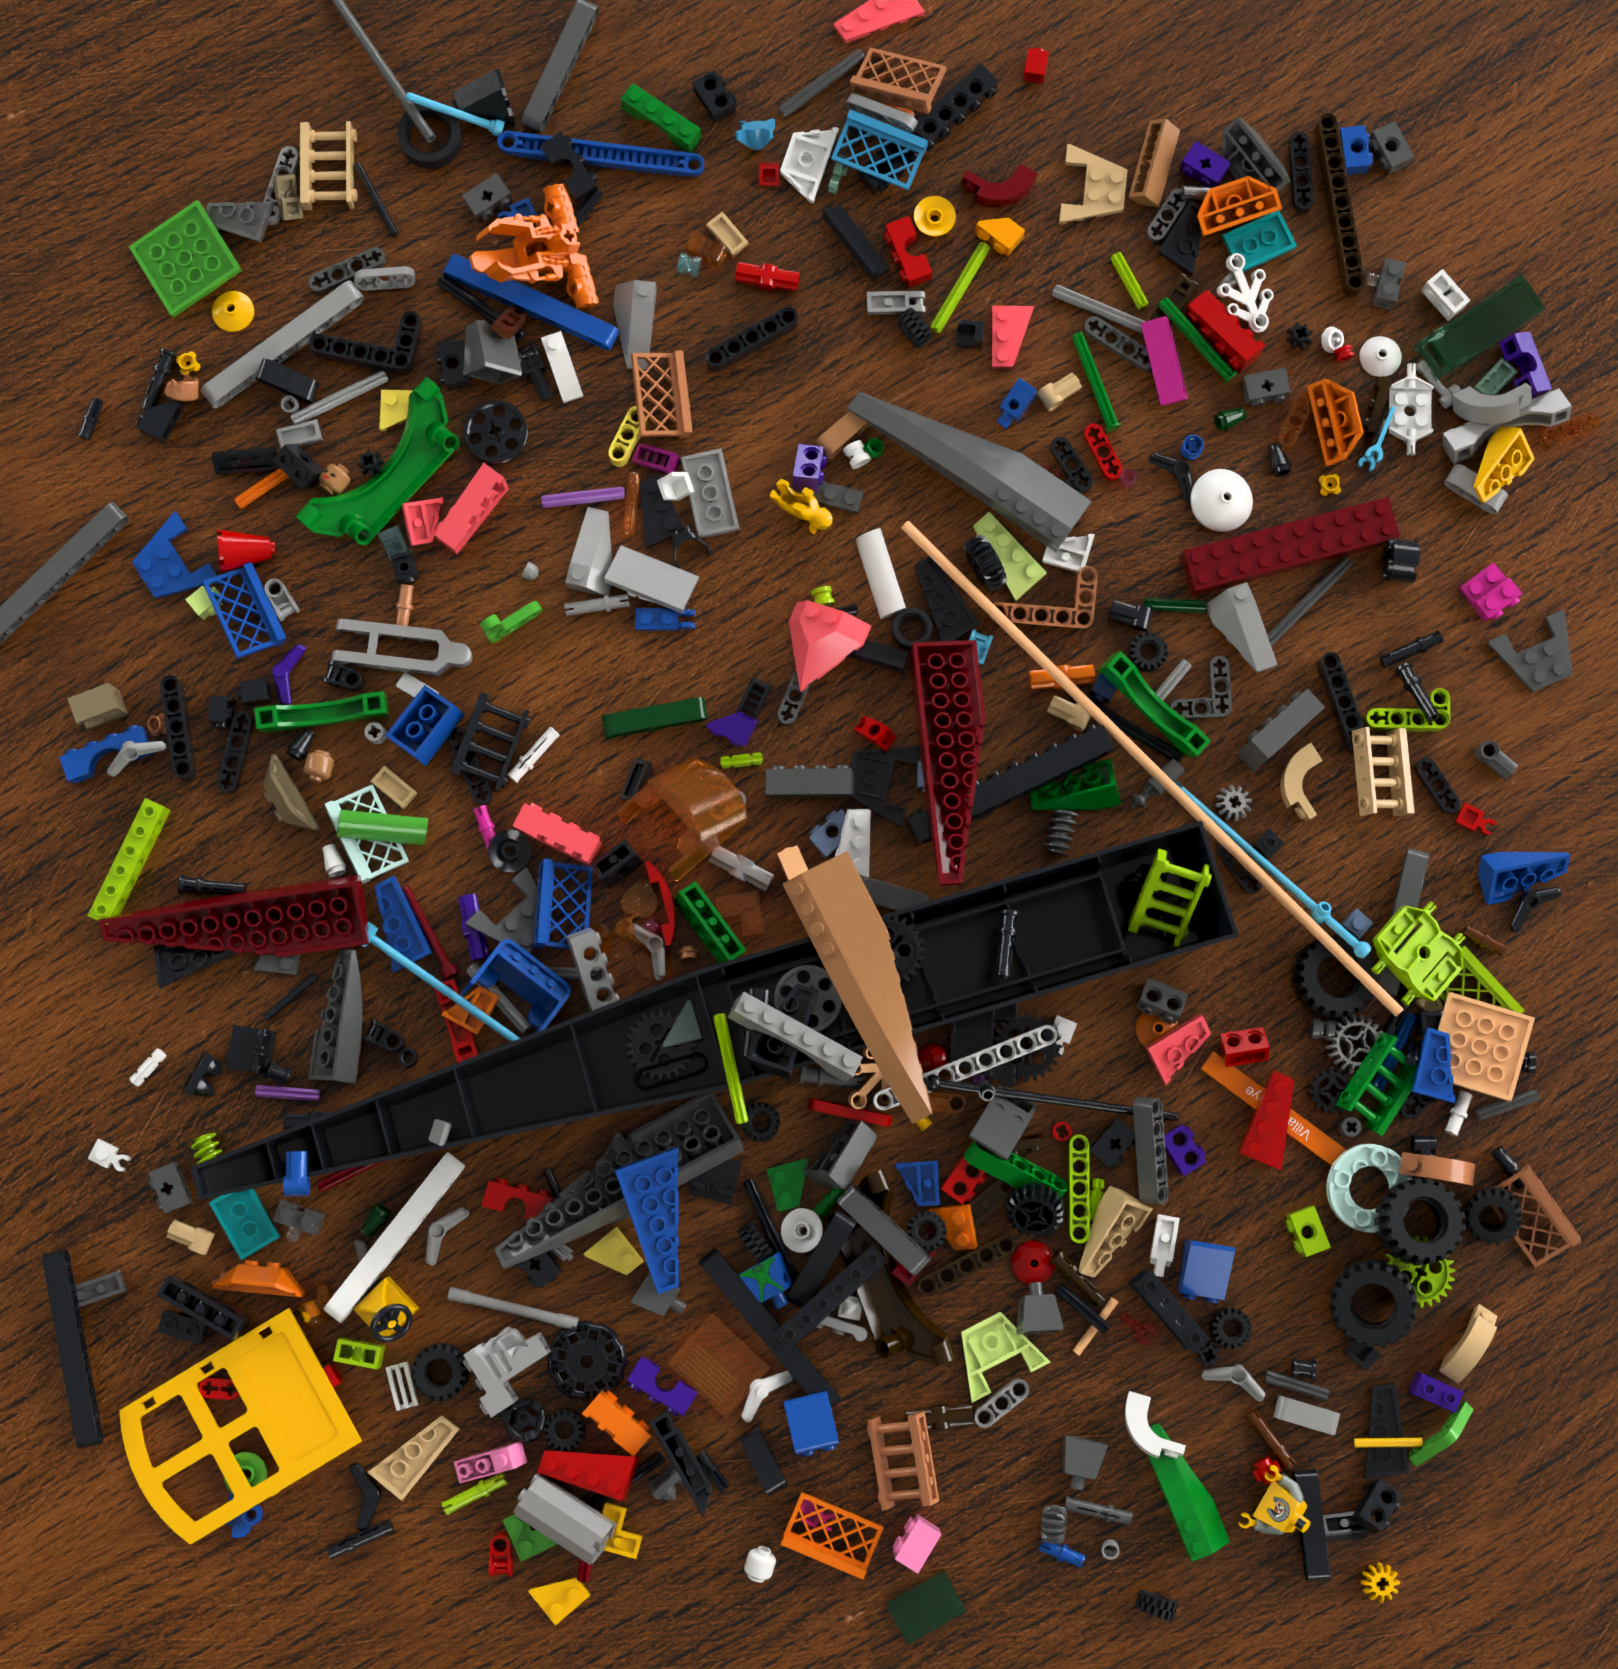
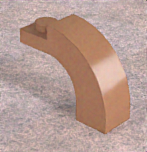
M1402 1152L1400 1174L1473 1186L1476 1164Z

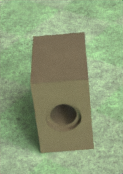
M109 683L67 698L76 723L78 725L84 723L88 731L128 716L120 691Z

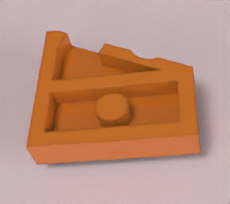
M479 986L467 997H464V999L488 1016L491 1015L500 996L482 986ZM458 1004L442 1013V1016L477 1035H480L485 1026V1023Z
M970 1204L938 1206L928 1209V1212H935L936 1215L941 1216V1219L944 1220L947 1228L946 1239L954 1250H968L978 1247Z

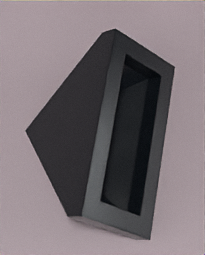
M640 759L634 760L620 799L636 803L659 790L651 762Z

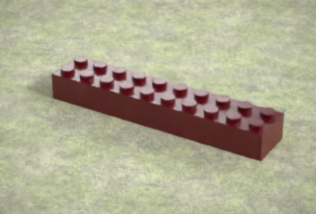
M1389 497L1187 549L1183 551L1180 558L1191 595L1195 596L1387 545L1388 539H1399L1400 533Z

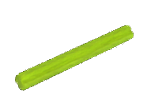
M980 242L930 325L934 332L941 333L990 250V246L987 243Z
M724 1013L714 1015V1022L735 1120L737 1124H744L748 1122L726 1015Z

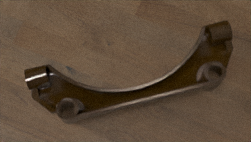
M882 1169L866 1175L858 1185V1188L889 1216L893 1192L885 1170ZM844 1209L839 1210V1211H841L842 1213H844V1214H846L847 1216H849V1217H851L852 1219H854V1218H853L851 1215H849ZM836 1212L830 1214L829 1223L831 1222ZM856 1222L840 1250L846 1267L853 1263L871 1245H874L888 1261L855 1291L874 1340L877 1353L882 1358H888L898 1352L905 1351L908 1357L936 1364V1366L954 1360L955 1358L945 1332L926 1317L915 1304L904 1284L891 1274L896 1267L893 1256Z

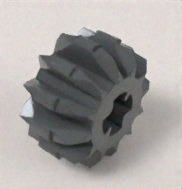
M1047 1505L1043 1509L1041 1521V1538L1043 1542L1061 1544L1065 1540L1067 1523L1065 1507Z

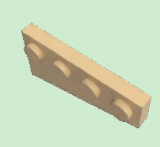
M442 1415L368 1471V1473L402 1501L460 1428Z

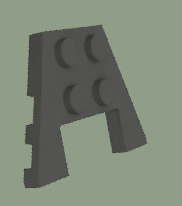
M1564 609L1544 618L1553 637L1552 639L1516 654L1506 634L1487 642V646L1493 649L1499 655L1500 660L1514 671V675L1531 693L1572 675Z
M525 867L511 881L526 897L497 925H494L481 910L477 911L465 925L499 943L505 939H510L530 953L534 949L537 886L529 870Z

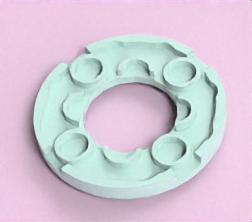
M1360 1144L1347 1149L1334 1161L1328 1173L1326 1192L1330 1207L1341 1222L1352 1229L1374 1233L1379 1231V1226L1374 1225V1218H1377L1379 1213L1375 1212L1376 1208L1372 1210L1363 1209L1357 1206L1351 1199L1349 1185L1353 1174L1366 1166L1376 1167L1387 1177L1389 1189L1392 1186L1398 1185V1183L1411 1180L1412 1176L1400 1174L1401 1157L1393 1150L1377 1144ZM1409 1204L1406 1206L1404 1210L1403 1217L1409 1210Z

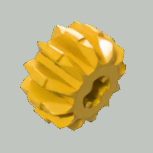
M1377 1562L1376 1569L1370 1564L1368 1567L1371 1572L1363 1571L1362 1573L1367 1577V1579L1361 1580V1584L1366 1586L1363 1592L1365 1594L1370 1593L1369 1598L1371 1600L1378 1598V1601L1381 1603L1384 1602L1385 1597L1388 1600H1392L1390 1593L1397 1594L1398 1590L1394 1586L1400 1585V1581L1394 1579L1398 1575L1397 1572L1391 1571V1566L1388 1564L1383 1567L1382 1563ZM1380 1578H1382L1384 1583H1381L1379 1587L1376 1582H1379Z

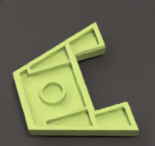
M1001 1312L961 1331L972 1403L992 1393L982 1372L1021 1352L1030 1372L1050 1363L1023 1334L1017 1335V1328Z

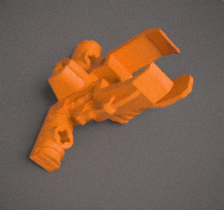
M565 183L549 185L543 189L545 194L544 210L546 215L551 218L553 226L550 225L544 214L540 216L530 215L528 217L516 214L514 217L497 218L476 235V242L488 233L516 236L513 241V248L496 251H475L469 257L474 271L486 273L488 277L500 283L518 280L528 281L531 284L543 280L557 282L563 277V272L567 273L568 280L566 286L567 293L573 298L576 309L588 311L599 302L598 296L595 293L596 289L593 278L590 275V267L587 264V257L577 253L580 242H576V232H579V228L576 224V217L573 214L574 210ZM538 272H539V273H547V272H549V274H545L544 276H540V277H539Z

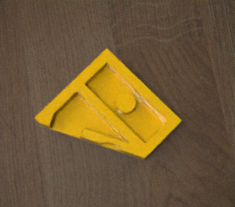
M577 1577L549 1583L540 1587H533L528 1591L555 1625L591 1595L581 1581H578Z

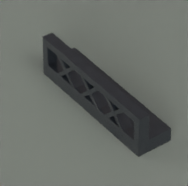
M840 204L833 209H830L829 206L823 209L824 221L872 282H875L890 271V267Z
M866 639L861 648L857 651L853 650L846 657L902 673L909 652Z

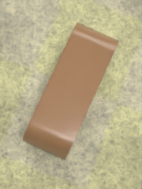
M849 411L824 432L814 444L824 447L823 454L830 460L870 425Z

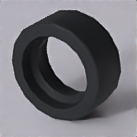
M918 608L901 610L895 616L892 623L894 641L906 650H911L913 642H928L932 634L930 617ZM916 617L922 621L924 633L920 639L908 641L901 636L899 626L905 618Z

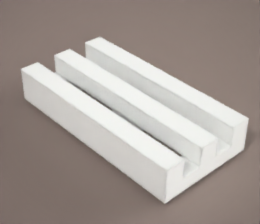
M408 1361L386 1367L396 1411L419 1405ZM402 1367H404L412 1402L408 1401L400 1370ZM392 1370H395V1371H396V1375H397V1379H398V1383H399V1387H400V1391H401V1395H402V1399H403V1403H404V1404H402V1405H401V1403H400V1399H399V1395H398V1391H397V1387H396V1383H395V1379H394V1375H393V1371H392Z

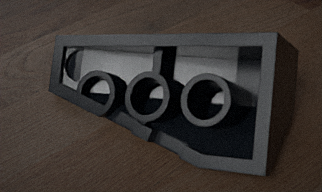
M797 983L777 1010L807 1026L819 990ZM758 1032L752 1042L747 1060L769 1074L790 1080L799 1050L770 1035Z

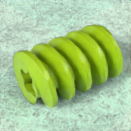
M216 1133L205 1134L190 1141L195 1142L190 1147L191 1150H198L194 1154V1158H202L197 1164L217 1157L222 1152V1149L214 1148L219 1144V1141L211 1140L216 1136Z

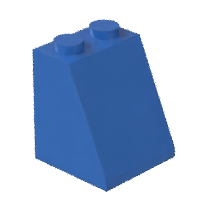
M1185 1239L1177 1292L1183 1293V1298L1196 1300V1296L1205 1297L1204 1301L1218 1303V1299L1225 1300L1235 1248Z

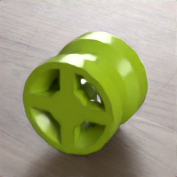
M823 586L810 591L815 603L828 607L835 604L834 598L830 594L832 592L831 586Z

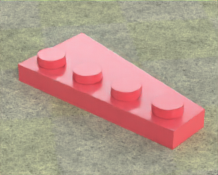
M869 0L835 22L834 28L843 41L848 43L870 35L871 32L876 30H884L893 24L907 22L910 18L924 16L925 11L917 0Z

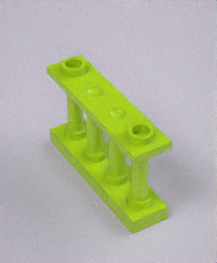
M1158 848L1130 916L1128 931L1137 933L1139 926H1150L1174 934V946L1179 947L1181 940H1185L1188 935V923L1203 888L1209 886L1212 875L1209 874L1208 864L1204 865L1201 873L1170 864L1166 860L1167 851ZM1169 872L1196 881L1197 884L1194 891H1190L1163 882L1160 878L1161 873ZM1154 890H1162L1189 899V903L1186 909L1156 900L1152 895ZM1152 907L1180 916L1182 919L1179 926H1175L1147 917L1145 911L1147 908L1151 909Z

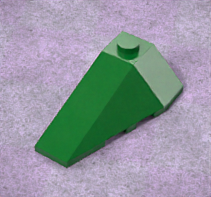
M1111 759L1089 764L1084 767V771L1076 775L1070 773L1066 775L1067 779L1059 783H1049L1030 793L1032 810H1101L1121 804L1120 792Z

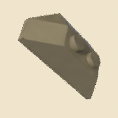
M276 754L272 755L263 786L266 790L264 796L270 804L273 802L276 807L274 813L280 822L284 821L291 826L315 832L321 831L280 757Z

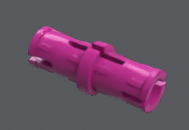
M483 805L479 806V809L478 807L474 808L473 811L479 824L478 830L482 833L486 849L488 850L491 839L496 835L494 831L495 824L491 822L487 806Z

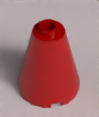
M216 530L220 572L241 568L244 564L250 562L254 564L271 559V554H275V543L270 541V537L228 530Z

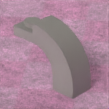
M1527 383L1505 394L1496 396L1481 394L1471 386L1452 395L1453 412L1465 420L1481 424H1496L1520 417V409L1532 404L1531 386Z

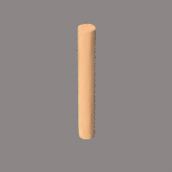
M1111 1297L1099 1313V1316L1106 1320L1119 1302ZM1092 1324L1072 1350L1079 1356L1098 1331Z

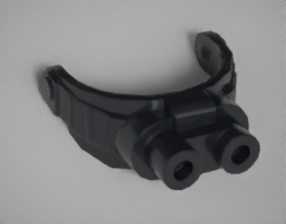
M689 525L681 528L682 532L680 533L677 530L670 534L673 539L671 543L674 548V566L679 569L680 565L676 559V552L679 546L686 541H698L705 547L709 556L712 554L711 549L703 540L697 537L694 531H691Z

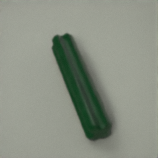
M1145 598L1143 606L1149 607L1153 611L1204 613L1207 610V602L1205 600Z

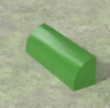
M340 810L337 837L423 846L426 839L428 818Z

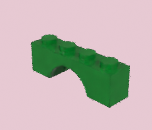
M634 83L630 85L621 97L622 110L637 120H646L657 126L670 138L674 145L683 151L691 153L702 139L701 128Z

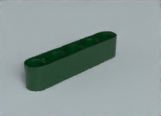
M697 697L610 713L601 716L605 738H616L708 720L704 697Z

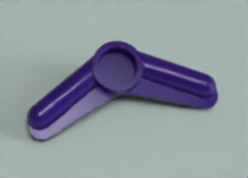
M295 645L272 670L281 705H291L292 703L289 683L290 671L306 651L304 645Z

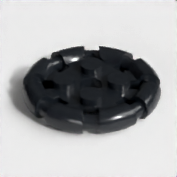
M589 1320L579 1321L577 1326H573L570 1329H562L550 1345V1348H552L551 1353L547 1357L548 1372L550 1378L553 1377L556 1382V1388L565 1396L571 1399L574 1397L582 1399V1402L593 1401L602 1390L605 1393L608 1390L610 1392L616 1390L624 1378V1367L627 1366L626 1349L624 1344L621 1345L617 1338L619 1335L609 1326L603 1323L601 1325L595 1324ZM590 1332L598 1333L597 1340L589 1339ZM576 1334L579 1340L572 1344L570 1337ZM610 1342L614 1350L608 1353L604 1345ZM560 1350L567 1352L565 1360L558 1358ZM590 1355L593 1358V1365L588 1368L582 1366V1356ZM609 1363L616 1364L614 1372L607 1371ZM566 1369L570 1377L564 1380L560 1372ZM602 1378L605 1384L598 1388L595 1382ZM577 1382L585 1384L584 1390L576 1389Z

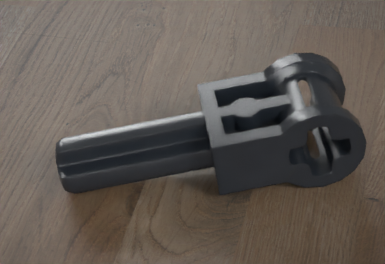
M531 340L528 345L517 349L520 365L526 378L531 377L543 402L549 401L553 398V394L542 373L545 370V366L533 340Z

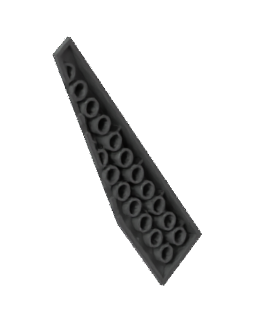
M858 392L847 407L848 411H851L877 431L1054 552L1058 551L1092 502L1017 451Z

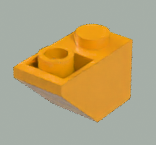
M1010 218L979 221L975 232L981 240L991 243L998 253H1004L1006 256H1009L1023 239L1025 230Z

